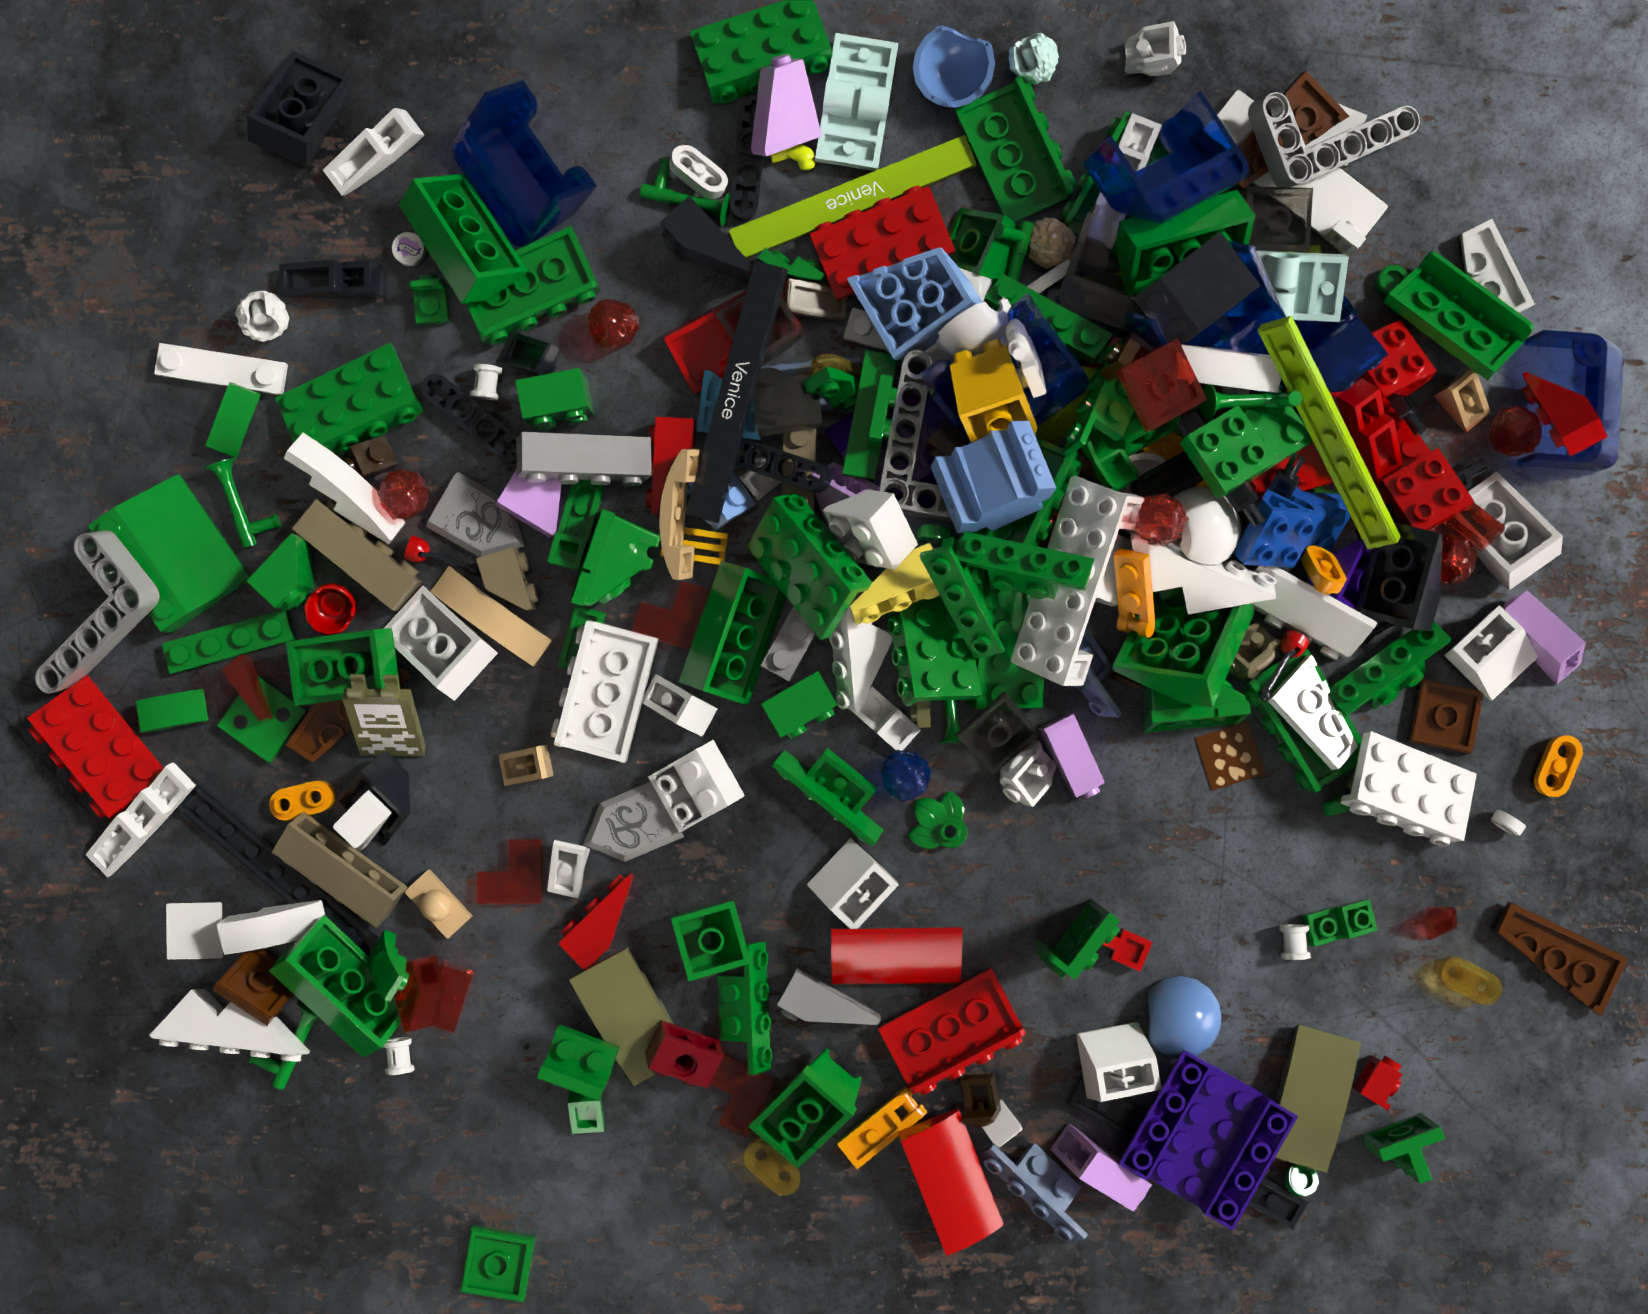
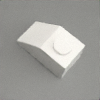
M655 674L642 701L643 704L675 724L701 737L704 735L717 711L716 707Z

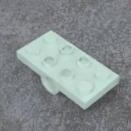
M835 33L820 125L822 136L818 137L815 162L871 171L878 170L898 43Z
M1235 250L1259 282L1260 287L1221 317L1259 318L1261 321L1271 322L1292 315L1294 320L1340 322L1349 259L1346 254Z

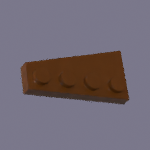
M1307 71L1300 73L1283 93L1289 101L1305 146L1349 117L1343 108ZM1269 108L1267 113L1271 116V109ZM1253 128L1217 167L1239 190L1244 189L1269 172ZM1278 135V142L1283 147V140Z
M397 663L399 684L401 686L414 673ZM343 700L314 703L286 746L312 763L318 760L352 729Z
M1507 902L1494 931L1596 1015L1602 1017L1629 958L1518 905Z

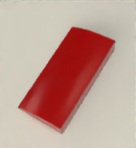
M747 290L662 335L694 395L702 391L704 370H710L723 379ZM784 290L765 356L806 335L796 314L782 312Z
M962 927L831 929L832 984L960 983Z
M959 1108L898 1131L901 1143L946 1256L977 1243L1004 1225L967 1128L963 1124Z

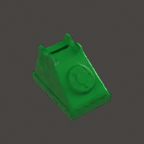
M602 509L599 512L569 602L580 606H592L596 602L605 604L619 596L631 585L630 578L633 575L651 568L653 559L648 557L647 550L649 547H658L661 539L660 536L616 516L613 512Z
M1226 680L1213 707L1181 703L1143 685V733L1239 724L1251 714L1250 702L1246 701L1244 694L1234 690L1232 685Z
M825 1048L748 1126L797 1169L835 1134L857 1110L854 1105L862 1078L860 1076L857 1078L850 1076L831 1059L828 1048Z

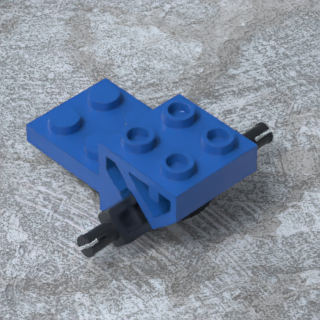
M1293 453L1285 469H1278L1265 494L1254 502L1266 520L1253 527L1248 517L1245 516L1243 524L1244 533L1235 548L1232 560L1243 564L1248 569H1252L1254 565L1294 567L1301 554L1311 545L1322 547L1330 552L1345 524L1350 519V514L1340 494L1300 490L1297 486L1300 478L1296 475L1305 462L1301 455L1296 465L1293 466L1298 457V454Z

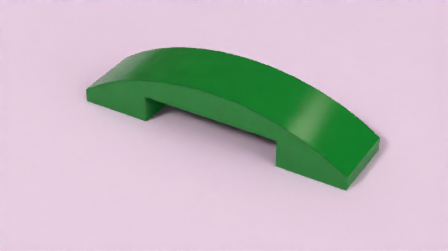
M578 480V483L571 484L558 532H555L547 560L548 564L576 571L580 570L595 526L605 485H592L591 480Z

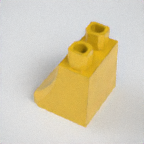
M999 339L986 342L984 346L985 353L973 357L971 351L967 350L954 354V364L950 365L958 414L971 443L984 438L991 430H1006L1011 421H1029L1034 434H1036L1037 424L1006 345L1003 346Z

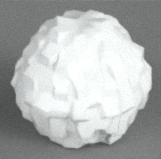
M267 291L249 293L246 298L240 300V304L237 305L235 312L238 318L237 324L241 327L243 334L250 336L253 340L262 342L282 335L283 331L287 329L289 316L285 309V304L275 294L268 293Z

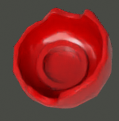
M334 583L318 586L309 595L305 603L304 613L306 622L315 632L324 635L343 632L356 613L354 596L345 587Z

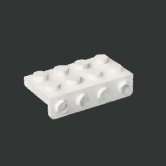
M587 620L585 626L580 625L575 642L580 645L577 657L572 656L567 675H571L569 688H563L559 701V706L563 707L561 718L555 719L551 731V737L555 738V746H564L623 763L627 762L659 638L592 620Z
M1370 731L1363 733L1351 794L1342 796L1340 803L1350 807L1352 813L1374 816L1380 824L1388 826L1397 825L1404 828L1403 832L1406 834L1425 836L1430 838L1429 842L1434 845L1449 846L1452 842L1464 841L1477 774Z

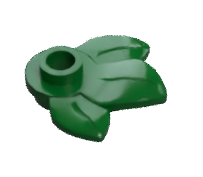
M951 791L944 795L941 802L931 798L916 799L914 802V813L920 824L909 832L908 837L910 840L925 849H934L940 845L946 848L961 846L966 841L968 835L967 826L962 820L965 808L961 799ZM950 826L956 828V835L952 838L946 836V829Z

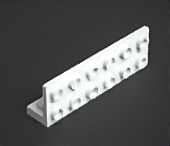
M1237 90L1215 119L1206 127L1198 141L1224 160L1252 129L1248 117V109L1254 101L1242 91ZM1317 154V161L1321 165V158ZM1290 166V174L1294 177V169ZM1336 168L1308 182L1287 189L1276 186L1269 172L1253 182L1258 188L1348 257L1366 240L1365 236L1388 208L1387 204L1341 168Z
M1077 476L1070 478L1047 549L1094 558L1093 568L1085 591L1058 585L1055 600L1031 597L1011 657L1013 664L1062 686H1083L1093 655L1079 650L1107 563L1119 529L1136 530L1146 498L1136 494L1117 492Z

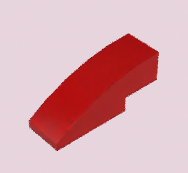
M1361 378L1339 394L1337 400L1344 423L1373 481L1379 484L1382 479L1393 474L1403 466L1394 418L1384 412L1380 388Z

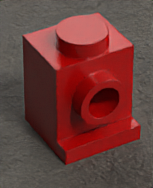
M1371 1055L1352 1088L1388 1111L1391 1105L1386 1101L1389 1096L1395 1095L1401 1085L1400 1078L1403 1074L1399 1070L1402 1066L1385 1055L1382 1060Z

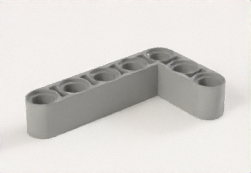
M1274 92L1252 102L1248 109V117L1271 178L1275 185L1282 189L1308 182L1416 132L1420 125V117L1417 110L1411 106H1403L1306 148L1289 101L1282 93ZM1266 104L1271 109V116L1266 111ZM1397 119H1398L1399 122H1400V128H1399V126H1398V124H1397ZM1371 131H1372L1373 134H1374V140H1373L1372 137H1371V134H1370ZM1278 135L1283 140V147L1278 142ZM1344 142L1347 145L1348 153L1344 149ZM1317 154L1321 158V165L1317 161ZM1290 166L1294 169V177L1290 174Z
M913 350L904 357L879 491L886 492L890 488L899 489L903 494V498L898 504L904 515L953 523L938 485L912 481L932 370L930 356L922 350ZM913 362H920L925 366L926 370L922 374L915 375L909 371L908 366ZM908 393L916 394L920 402L916 406H907L902 400L903 396ZM901 425H909L915 433L910 438H902L897 434L896 430ZM901 456L908 461L909 465L904 470H896L891 466V460ZM922 494H929L934 498L935 505L931 508H923L918 504L917 498Z
M101 530L83 533L77 536L74 541V552L77 558L109 597L38 668L35 681L42 692L49 694L68 689L85 677L159 602L158 588L112 531Z

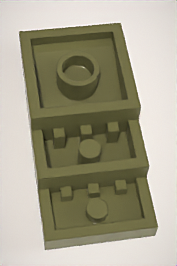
M625 947L570 977L569 981L604 1041L620 1046L616 1060L635 1086L655 1075V1073L648 1069L645 1051L661 1020L674 1023L661 999L657 998L645 974L640 971L628 947ZM688 1055L679 1056L678 1059H684Z
M1300 1024L1295 1026L1290 1054L1284 1061L1280 1087L1275 1092L1273 1100L1296 1114L1298 1118L1275 1159L1327 1173L1347 1108L1361 1042Z

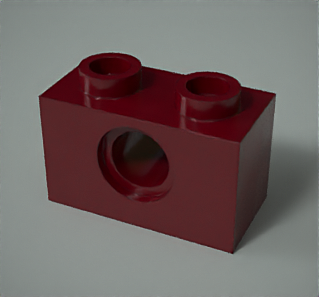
M661 1020L645 1051L648 1069L662 1077L668 1075L680 1079L688 1086L698 1085L704 1088H708L724 1057L720 1040ZM688 1055L684 1059H678L679 1056Z

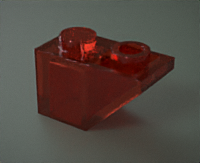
M436 955L406 962V972L409 973L408 981L402 991L397 990L394 995L404 1033L429 1028L434 1024L445 987Z

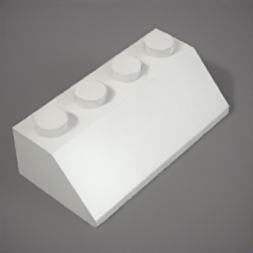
M1254 565L1252 569H1249L1258 574L1260 572L1267 573L1277 581L1274 587L1277 599L1252 603L1255 611L1266 616L1264 621L1277 629H1281L1284 626L1289 630L1301 633L1309 640V644L1313 642L1322 647L1320 652L1337 661L1339 657L1350 658L1378 623L1333 597L1320 593L1313 586L1278 567Z

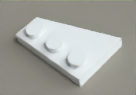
M1493 219L1460 235L1465 274L1518 313L1535 305Z
M1309 655L1299 663L1273 692L1268 702L1329 768L1335 770L1342 766L1358 746L1341 712L1336 711L1328 695L1330 690L1326 682L1321 681L1314 667L1317 664L1313 656Z

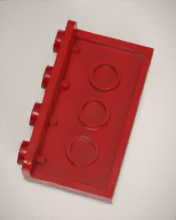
M920 186L911 187L902 193V197L892 201L890 198L881 199L874 203L873 208L865 212H861L860 209L854 210L844 215V220L835 224H832L831 221L824 222L813 229L814 232L810 233V241L815 248L836 301L855 294L847 280L849 277L860 276L882 266L888 267L903 262L906 258L939 247L948 256L955 254V248L929 186L922 189Z
M88 675L27 717L33 725L28 731L39 744H42L44 741L49 744L53 749L48 754L60 769L66 766L71 771L73 776L69 778V781L80 794L84 791L89 793L93 798L89 805L101 819L107 815L111 821L114 820L116 814L129 806L138 794L148 788L164 769Z
M991 967L878 1026V1030L905 1079L911 1094L919 1092L920 1096L933 1091L937 1087L936 1083L946 1077L948 1080H953L966 1072L964 1068L974 1062L977 1065H981L994 1057L993 1052L1003 1047L1006 1050L1016 1047L1023 1042L1021 1037L1026 1035Z

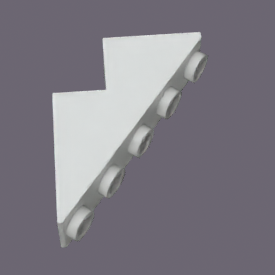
M1146 524L1137 525L1136 530H1130L1133 551L1150 555L1153 592L1182 587L1188 614L1277 599L1274 588L1277 581L1267 573L1260 572L1258 574L1246 569L1243 564L1234 560H1225L1220 564L1204 565L1190 560L1184 555L1179 546L1182 539L1178 537H1167L1157 533Z
M860 592V593H857V594H856V596H855V598L853 599V601L851 602L850 606L855 602V600H856L863 592ZM849 606L829 637L833 649L834 662L832 663V670L836 679V703L840 709L847 708L858 714L893 639L888 632L872 625V623L855 625Z
M206 989L190 990L150 1034L151 1038L159 1039V1045L179 1046V1042L190 1043L189 1049L209 1050L210 1045L220 1046L219 1052L228 1054H239L240 1049L251 1050L250 1056L269 1058L271 1053L281 1054V1060L301 1061L302 1055L310 1053L309 1049L277 1016L266 1026L231 1002L224 1009Z

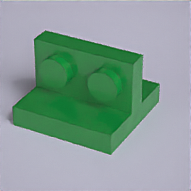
M559 1024L537 1078L599 1101L610 1079L620 1046Z
M1422 1113L1361 1135L1368 1150L1383 1162L1392 1159L1397 1169L1401 1168L1406 1176H1411L1419 1184L1432 1180L1421 1148L1445 1139L1441 1126Z

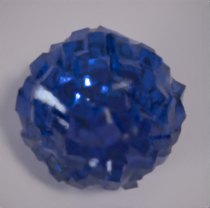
M897 749L883 762L881 770L883 788L887 790L893 799H897L900 802L914 800L927 790L928 784L931 782L929 777H931L932 771L928 766V762L917 753Z

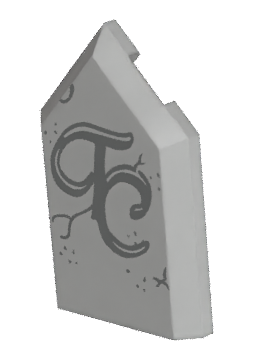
M459 472L453 476L426 525L427 528L478 557L511 547L516 549L525 547L517 518L494 505L500 495Z
M648 782L601 802L583 845L626 862L683 838L684 835L683 832L679 833L652 783Z

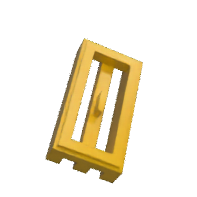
M684 527L685 535L721 540L720 545L683 540V545L695 546V549L719 552L718 558L694 554V562L720 565L721 561L725 562L729 534ZM661 549L660 556L664 557L663 551Z

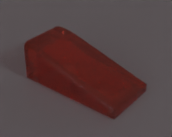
M240 655L225 666L222 672L258 720L270 721L273 719V715L254 663L249 655Z
M447 961L442 963L424 1023L454 1033L476 972Z

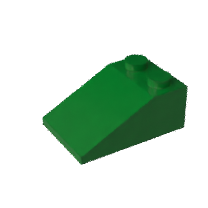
M392 628L286 641L294 706L342 700L344 689L351 688L350 674L365 675L368 689H385L383 675H398Z

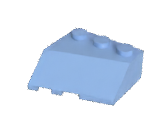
M941 247L906 258L903 262L888 267L882 266L873 269L872 272L847 278L893 359L902 362L904 357L913 350H922L924 352L936 344L940 336L938 332L949 321L973 305L982 303L971 281Z

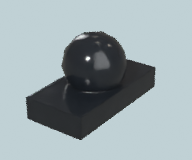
M517 333L503 362L532 373L534 376L554 373L557 369V353L559 348L550 343Z

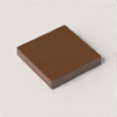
M1422 679L1417 684L1406 741L1473 754L1484 694L1476 689Z
M263 949L244 952L213 988V991L266 1026L271 1023L294 996L286 986L269 972V969L278 959Z

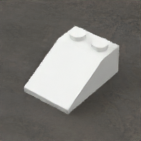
M1495 472L1468 491L1475 502L1471 507L1464 510L1472 512L1473 514L1470 518L1490 532L1485 539L1460 514L1453 516L1461 524L1458 527L1459 531L1480 560L1508 590H1511L1561 554L1563 536L1498 472Z
M424 586L414 594L383 628H392L395 648L437 689L454 701L498 654L483 638Z

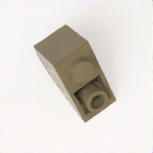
M511 547L476 558L486 590L526 611L532 612L537 610L535 602L539 601V597L534 583H528L525 572L530 571L524 552L519 554L518 549Z

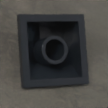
M387 751L383 752L358 773L339 800L349 810L369 790L392 812L374 836L383 846L391 840L410 815L409 773Z

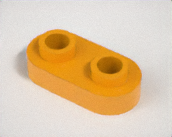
M1308 546L1301 561L1314 588L1326 595L1339 593L1347 578L1336 557L1322 547Z
M1559 735L1549 741L1534 776V785L1540 794L1548 797H1559L1568 791L1583 755V748L1579 740L1573 736ZM1562 745L1566 748V754L1563 757L1558 754V749ZM1549 775H1552L1554 778L1551 786L1546 784V778Z
M322 780L312 781L276 791L270 798L269 808L277 819L284 821L292 820L303 812L312 815L327 811L333 806L336 794L334 788L328 782ZM314 791H318L321 794V800L318 803L312 800V793ZM284 798L290 803L287 811L281 808V801Z

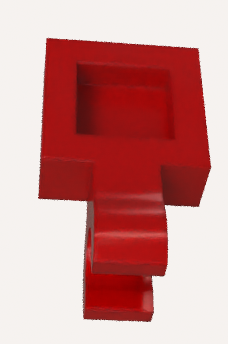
M1121 928L1118 936H1115L1109 944L1104 942L1102 945L1112 949L1109 955L1110 959L1140 972L1153 942Z

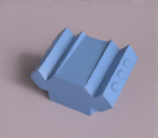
M1011 421L1006 430H991L984 438L969 445L955 447L951 456L935 457L931 465L932 472L957 533H964V531L976 532L985 527L991 531L996 530L1042 509V501L1049 499L1056 490L1055 483L1029 421Z

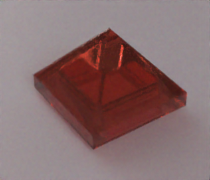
M1454 907L1429 908L1424 920L1427 940L1434 939L1456 929L1457 914Z

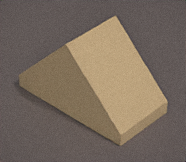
M1471 369L1457 375L1433 395L1466 433L1491 413L1479 376Z
M548 745L498 755L504 786L554 776Z

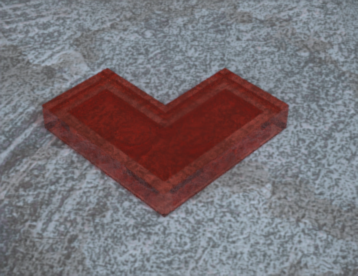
M681 581L672 611L641 602L633 632L659 638L658 641L690 650L711 589Z
M509 839V871L477 872V904L543 903V839Z
M723 1053L724 1057L710 1085L732 1096L718 1124L747 1138L751 1131L748 1126L760 1113L775 1082V1078L764 1072L748 1075L747 1064Z

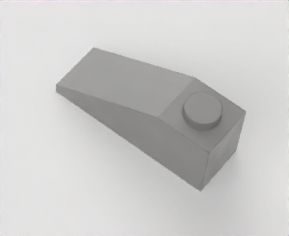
M796 967L777 1002V1006L781 1007L780 1013L793 1021H797L800 1018L810 1022L878 1025L881 1020L879 1013Z

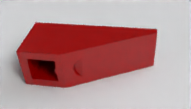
M1522 373L1527 385L1522 388V391L1530 405L1537 403L1539 406L1535 409V412L1543 426L1550 424L1553 428L1548 432L1557 448L1564 446L1568 454L1572 456L1607 438L1602 422L1586 396L1531 373Z
M655 417V425L649 426V437H651V444L654 445V457H651L652 489L646 490V508H651L653 516L660 515L664 485L676 457L682 449H695L696 422L694 418Z
M632 873L626 878L620 874L606 887L610 893L602 901L597 896L584 909L588 915L578 923L573 919L560 932L564 938L558 944L583 970L589 968L612 945L634 879Z

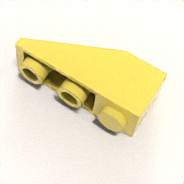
M930 543L913 549L895 570L886 568L871 584L869 589L864 591L850 606L855 625L872 623L878 620L881 615L891 611L905 610L914 602L922 599H933L940 595L919 557L921 552L933 549Z

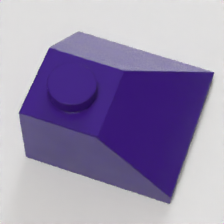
M1357 540L1332 553L1340 564L1347 580L1339 593H1331L1329 596L1356 610L1372 552V549H1367L1364 541ZM1308 577V583H1307V584L1313 586V583H1312L1310 577Z

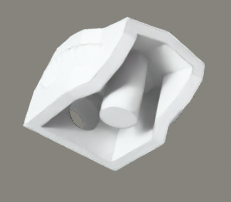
M1174 21L1143 27L1137 34L1127 38L1124 42L1126 54L1125 72L1126 74L1143 73L1148 76H1163L1171 74L1180 65L1181 55L1186 54V44L1184 36L1178 34Z
M1035 740L1023 751L1014 753L1000 768V783L1004 787L1003 793L1013 802L1017 803L1019 801L1031 807L1050 788L1053 774L1056 770V763L1044 752L1039 741Z

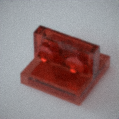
M1178 338L1163 344L1151 352L1136 355L1131 363L1116 370L1145 432L1156 429L1207 400Z

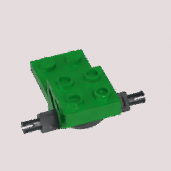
M1182 394L1171 400L1169 403L1181 418L1177 425L1185 436L1179 443L1215 497L1219 499L1225 496L1236 512L1243 510L1253 527L1264 522L1266 519L1254 503L1258 500V496L1249 482L1313 442L1307 428L1292 407L1262 408L1240 407L1238 405L1208 423L1200 410H1191Z

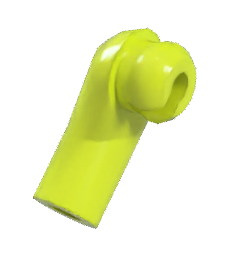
M803 144L770 155L772 163L787 159L798 161L799 168L803 171L810 170L815 166L813 150Z

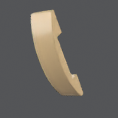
M682 449L668 473L661 498L659 520L661 546L672 579L675 580L693 577L695 546L683 545L687 485L688 482H695L701 460V449Z
M448 566L430 591L478 629L533 667L552 643L550 638L528 622L519 618L450 566Z

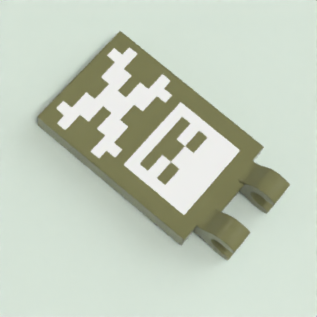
M350 674L351 688L344 689L342 700L360 756H380L385 751L391 756H424L426 744L411 689L400 688L398 675H383L385 689H368L365 675Z

